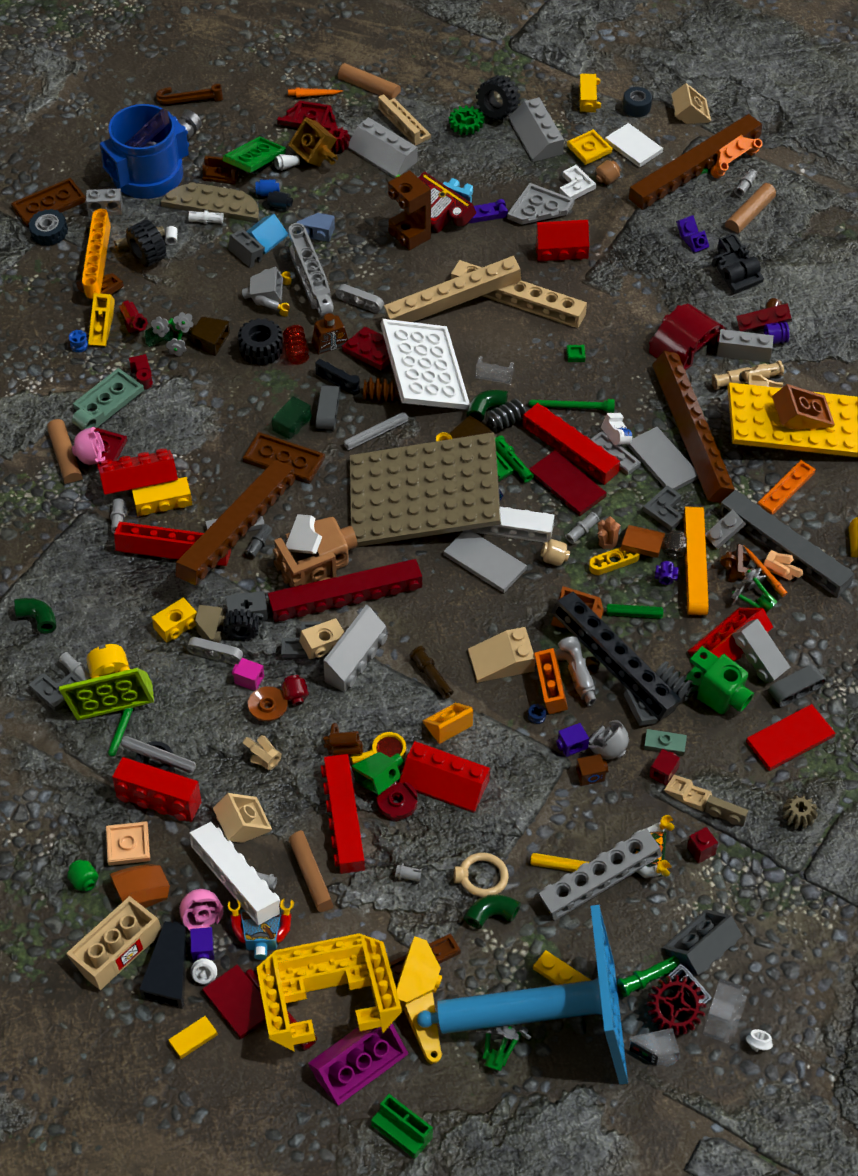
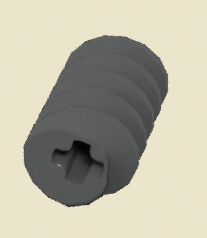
M512 399L493 410H489L486 413L487 424L492 432L497 433V428L503 430V425L509 427V422L515 424V419L521 421V416L523 417V414L526 413V409L518 399Z
M665 661L657 669L656 674L682 699L680 703H684L695 694L698 686L694 685L691 688L692 680H688L685 683L687 677L683 675L679 678L681 672L677 670L673 673L675 667L672 665L667 668L669 662Z

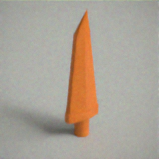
M295 88L288 89V96L334 95L342 92V90Z
M745 547L750 558L758 568H761V572L767 576V580L781 597L786 596L788 592L782 584L770 573L753 552Z

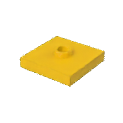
M594 129L567 141V147L585 165L612 153L613 150Z

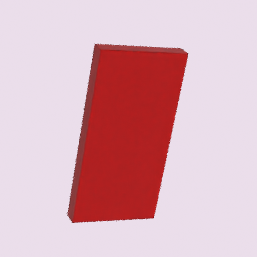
M813 704L747 737L746 742L766 768L771 771L835 737L836 733Z

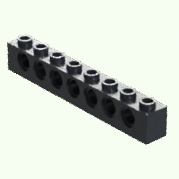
M574 592L557 600L551 613L659 721L676 710L682 699Z

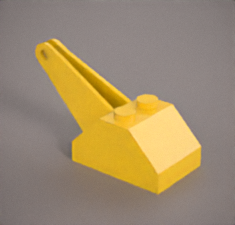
M414 936L409 946L396 990L402 1011L404 1010L426 1061L430 1064H436L442 1057L437 1023L432 1024L428 1028H422L417 1023V1015L423 1010L431 1013L435 1012L433 993H436L441 983L442 976L439 975L441 967L427 940ZM431 1053H435L436 1057H432Z

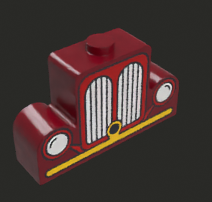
M423 172L418 177L431 189V229L434 232L439 233L451 219L456 226H464L476 214L472 203L426 172Z

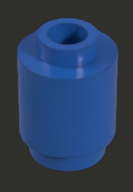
M276 179L256 181V195H260V197L268 196L269 192H280L279 183H276Z

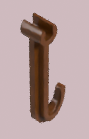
M214 84L210 89L163 95L172 92V88L168 87L156 93V100L164 105L213 98L215 101L223 100L221 84Z

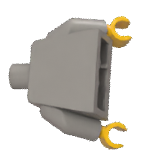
M276 267L265 269L250 278V287L242 289L243 297L245 299L252 298L258 306L262 305L274 310L279 309L280 315L286 317L288 316L290 306L288 303H282L281 305L279 303L282 302L283 284H291V274L288 271L281 274Z

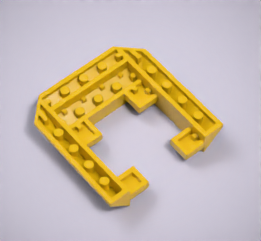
M360 933L275 950L256 967L269 1039L294 1052V1045L316 1040L312 1019L289 1023L286 1003L307 999L306 992L348 984L350 990L371 986L376 1006L355 1010L360 1031L381 1027L382 1033H384L402 1012L384 942Z

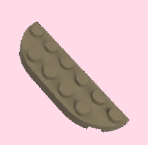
M191 182L172 189L161 200L162 207L196 212L223 213L226 218L255 223L259 221L258 205L244 191Z

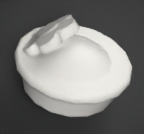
M199 959L191 967L192 978L199 984H209L217 976V967L209 959Z
M752 1030L746 1036V1041L756 1052L759 1051L758 1049L769 1050L773 1047L772 1037L763 1030Z

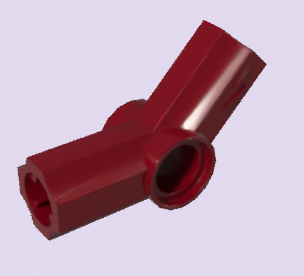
M129 300L122 302L119 310L125 320L128 332L131 334L145 330L148 324L147 318H144L142 313L139 314L133 302Z

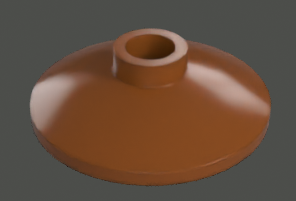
M271 686L255 690L248 699L249 712L253 717L261 721H273L280 718L286 712L288 701L284 699L282 691Z

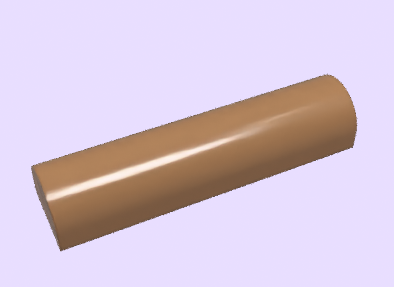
M346 63L342 64L339 69L338 79L380 96L384 94L389 100L396 98L401 92L400 85Z
M764 183L725 222V227L739 234L776 196L774 186Z
M61 419L50 421L47 424V431L64 484L83 480L77 459L72 452V444L64 421Z
M302 830L295 832L289 837V842L316 909L319 912L333 909L334 905L305 834Z

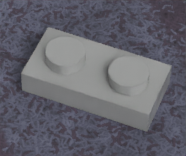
M732 509L706 532L705 536L719 549L743 528L746 523Z

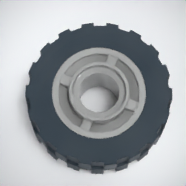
M45 209L30 218L29 230L32 239L37 244L39 243L43 246L55 245L65 239L68 234L65 216L57 210Z

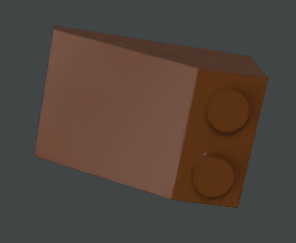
M786 384L772 396L774 407L779 416V422L784 427L799 430L835 426L824 395Z

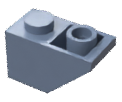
M316 213L297 221V223L305 226L309 238L330 242L335 229L334 216Z

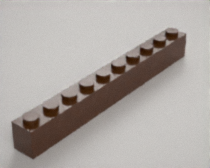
M747 114L632 185L629 191V200L642 210L651 206L657 200L664 198L681 185L699 176L704 168H712L717 162L718 155L716 152L740 135L750 139L759 138L762 133V123L750 114Z
M663 351L652 366L707 500L721 503L735 490L679 355L674 352Z
M274 460L176 562V577L194 585L201 579L203 580L211 568H215L217 562L226 556L228 550L234 547L241 537L245 536L247 530L256 524L257 520L266 513L270 506L275 504L278 497L282 496L285 490L293 485L295 481L294 467Z

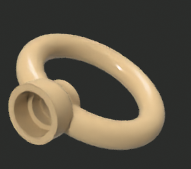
M489 853L472 854L462 862L461 866L454 867V883H461L469 893L475 896L484 897L499 894L508 883L509 874L506 865L501 859ZM478 861H487L494 864L500 872V881L496 886L489 889H481L474 886L468 879V868L470 865Z

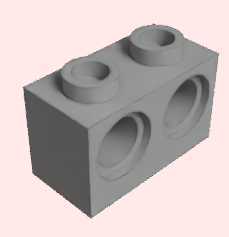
M121 189L87 190L86 203L89 216H92L93 212L97 209L107 210L108 216L122 215Z

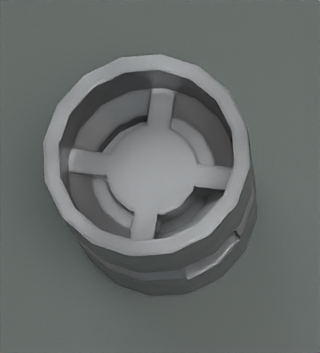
M186 111L178 119V122L187 129V140L202 126L201 119L192 111Z

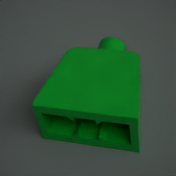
M378 752L353 764L351 767L356 783L379 795L400 778L398 766L402 765L404 761L399 753L389 757Z

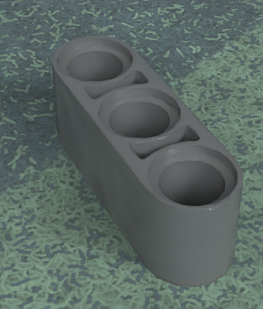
M321 386L316 429L335 430L340 386Z
M811 664L775 682L770 686L768 692L780 707H784L820 689L827 679L814 664Z

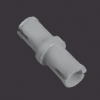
M749 169L746 175L740 179L739 185L734 191L737 196L743 197L747 189L752 187L753 181L757 177L755 170L751 169L750 171Z
M114 499L112 502L113 508L110 519L112 520L111 532L113 534L118 523L125 520V503L122 499Z
M591 512L585 519L578 521L576 527L565 535L567 541L574 544L582 535L589 533V529L600 521L598 515Z
M68 652L60 656L59 662L69 670V674L72 672L81 681L91 679L90 674L83 668V664L77 662Z

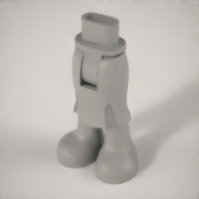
M574 636L562 639L558 643L559 649L555 651L557 660H567L569 663L568 669L577 693L580 695L581 700H585L587 706H592L596 701L594 695L595 686L586 667V659L582 656L581 644L578 638Z

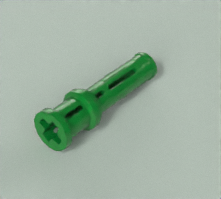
M503 436L496 437V451L512 466L525 483L530 482L534 474L516 456L514 448L505 442Z
M672 956L646 970H636L625 979H617L619 991L624 997H627L637 989L642 990L647 986V983L672 972L680 965L678 958L676 959V956Z

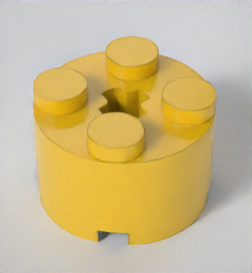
M106 644V648L99 650V647H97L87 655L86 661L91 679L130 670L126 654L121 646Z

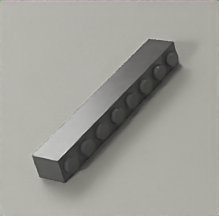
M734 490L721 502L720 515L724 517L733 509L746 523L741 530L769 550L792 555L794 560L791 562V565L802 569L804 575L838 598L852 584L854 573L848 567L840 564L834 557L823 552L818 546L813 545L804 536L796 533L788 525L779 521L774 515L769 514L744 494Z

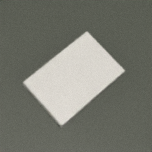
M629 123L605 138V141L612 148L638 167H641L663 152L661 146Z

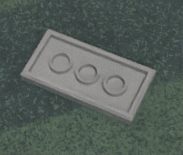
M658 427L633 438L632 442L627 445L664 488L668 485L676 491L699 479L695 468Z
M464 530L444 551V556L502 593H505L527 570L526 564L471 530Z

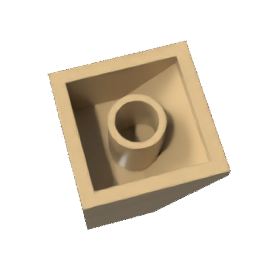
M685 83L671 94L672 104L675 109L674 114L678 120H682L686 124L709 123L711 121L706 98L690 85Z
M227 793L213 807L216 818L227 840L243 843L272 830L257 797Z

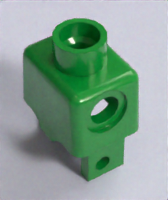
M703 646L690 658L689 662L695 665V667L686 675L685 683L688 680H692L691 687L694 685L698 686L696 697L698 700L719 714H725L731 706L739 712H742L747 707L754 693L745 687L748 678V672L725 654L718 658ZM704 655L706 659H702L700 656Z

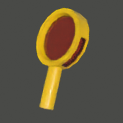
M382 733L374 739L372 750L364 752L362 755L351 757L352 764L358 763L378 752L389 757L399 753L404 758L406 742L397 733Z

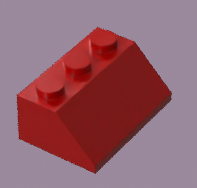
M588 220L537 222L535 246L537 260L588 259Z

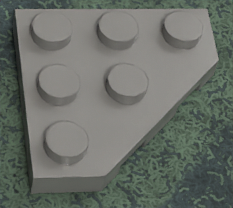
M529 183L508 212L507 219L520 224H527L567 215L573 207L575 199Z

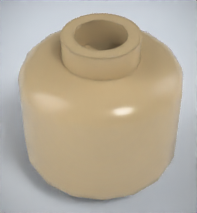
M550 539L548 542H544L540 556L543 557L545 563L561 566L564 561H568L570 551L567 550L566 543Z

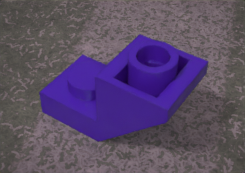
M693 215L676 221L681 238L693 252L710 247L705 230L698 231Z

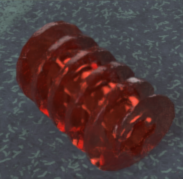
M300 325L287 327L283 332L287 358L292 364H303L310 357L308 355L309 349L304 328Z

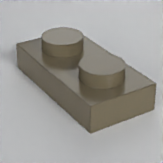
M711 795L707 800L705 812L711 816L725 819L733 825H740L742 827L746 822L749 811Z

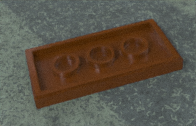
M68 178L12 202L11 206L26 227H29L30 218L39 211L53 209L62 213L85 203L86 196L74 181Z
M258 432L245 453L243 462L267 469L274 460H278L294 467L296 480L310 484L324 461L325 454Z

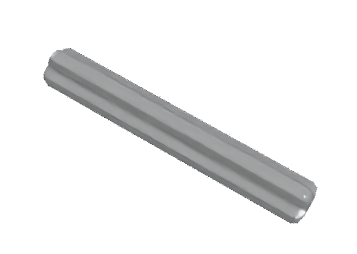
M401 412L344 440V446L347 450L361 445L407 422L408 416L405 412Z
M124 736L121 741L123 748L185 772L193 773L196 768V763L134 738Z

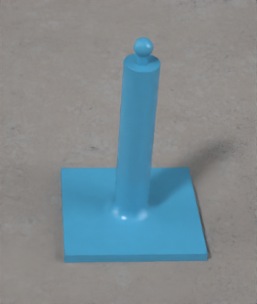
M600 905L591 906L598 978L591 981L438 1000V1012L431 1013L423 1010L417 1015V1023L422 1028H428L432 1024L439 1023L441 1033L446 1034L601 1014L603 1015L604 1031L619 1084H628L615 964Z

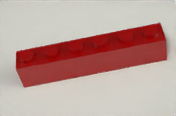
M537 403L523 414L524 428L605 485L619 473L620 460L616 456L611 455L602 446L597 445L589 437L577 431L575 427L563 421L561 417L550 412L547 407Z
M119 522L114 533L115 551L180 559L204 533ZM231 548L226 556L221 558L216 565L227 566L231 555Z
M348 754L324 757L321 773L322 777H326L327 781L323 783L324 794H329V800H326L327 813L331 812L332 818H328L329 828L334 830L335 835L331 836L332 848L337 849V854H334L335 867L339 866L340 874L365 871V860Z

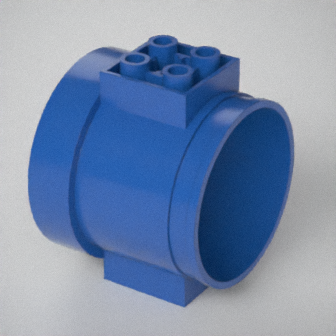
M137 104L117 112L109 123L110 139L99 143L104 170L113 178L115 186L121 189L122 193L130 197L151 199L166 195L167 192L176 188L183 178L182 158L189 155L186 127L182 126L175 116L173 117L169 111L167 112L165 109L155 105ZM143 140L158 143L153 146L140 148Z

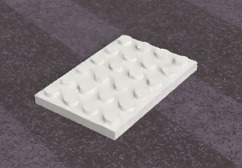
M382 319L380 325L401 402L467 410L470 403L447 326Z

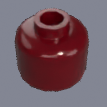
M299 675L288 676L281 684L284 699L288 703H292L293 706L303 704L309 695L306 681L304 678L299 677Z

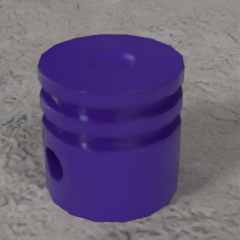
M788 323L765 324L764 334L774 335L773 344L788 343L790 337Z

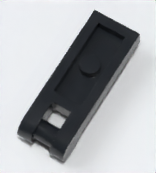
M320 358L315 362L316 375L336 386H340L341 389L350 394H359V376H351L344 370H340Z

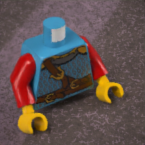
M282 899L280 902L281 909H279L280 914L260 925H257L245 910H241V914L238 912L241 907L239 900H237L238 907L236 909L230 907L229 901L228 908L232 911L230 917L233 933L240 943L246 944L247 950H254L255 959H266L267 950L277 949L278 943L282 942L290 931L292 916L290 910L294 907V901L291 900L290 907L286 908L284 906L285 899Z

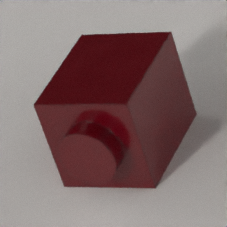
M662 749L651 766L649 777L667 786L679 768L680 757L671 751Z
M707 827L690 835L687 849L698 864L716 855L718 841Z

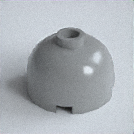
M618 720L608 722L610 726L607 728L604 726L600 727L589 740L591 745H588V747L594 754H601L602 759L620 758L626 752L625 749L629 743L628 732Z

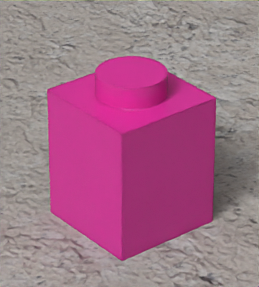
M242 658L232 671L235 684L253 691L257 690L264 678L263 665Z

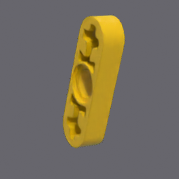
M620 547L592 557L589 562V570L594 575H601L637 562L640 559V554L629 553L630 551L621 550ZM618 557L620 561L612 562L610 558Z

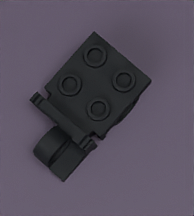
M735 233L719 239L717 246L719 255L713 257L711 263L713 268L717 266L716 268L733 294L764 281V277L760 273L761 266L759 260L755 256L750 257L748 255L749 250H745L746 245L741 244Z

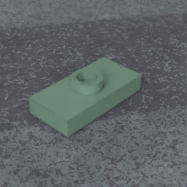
M647 729L644 749L661 752L664 749L676 755L684 756L687 735Z

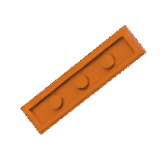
M800 460L757 504L773 515L815 474L816 469Z

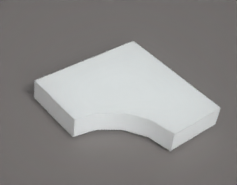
M297 515L286 543L289 552L316 554L322 536L314 530L315 518L313 516Z

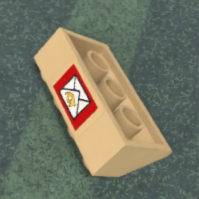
M129 896L66 954L83 976L101 990L159 937L162 928L157 917Z

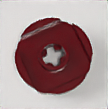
M396 781L377 796V807L385 817L393 822H397L400 819L409 817L417 809V792L411 784ZM393 798H402L400 803H394Z

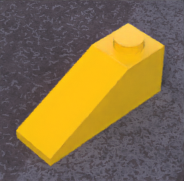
M94 293L88 345L103 347L107 345L115 299L110 294Z

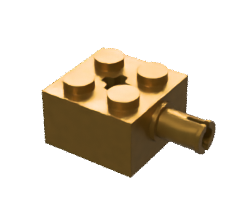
M305 117L288 145L308 163L319 167L324 159L331 165L336 163L335 160H338V156L330 151L337 139L317 121Z

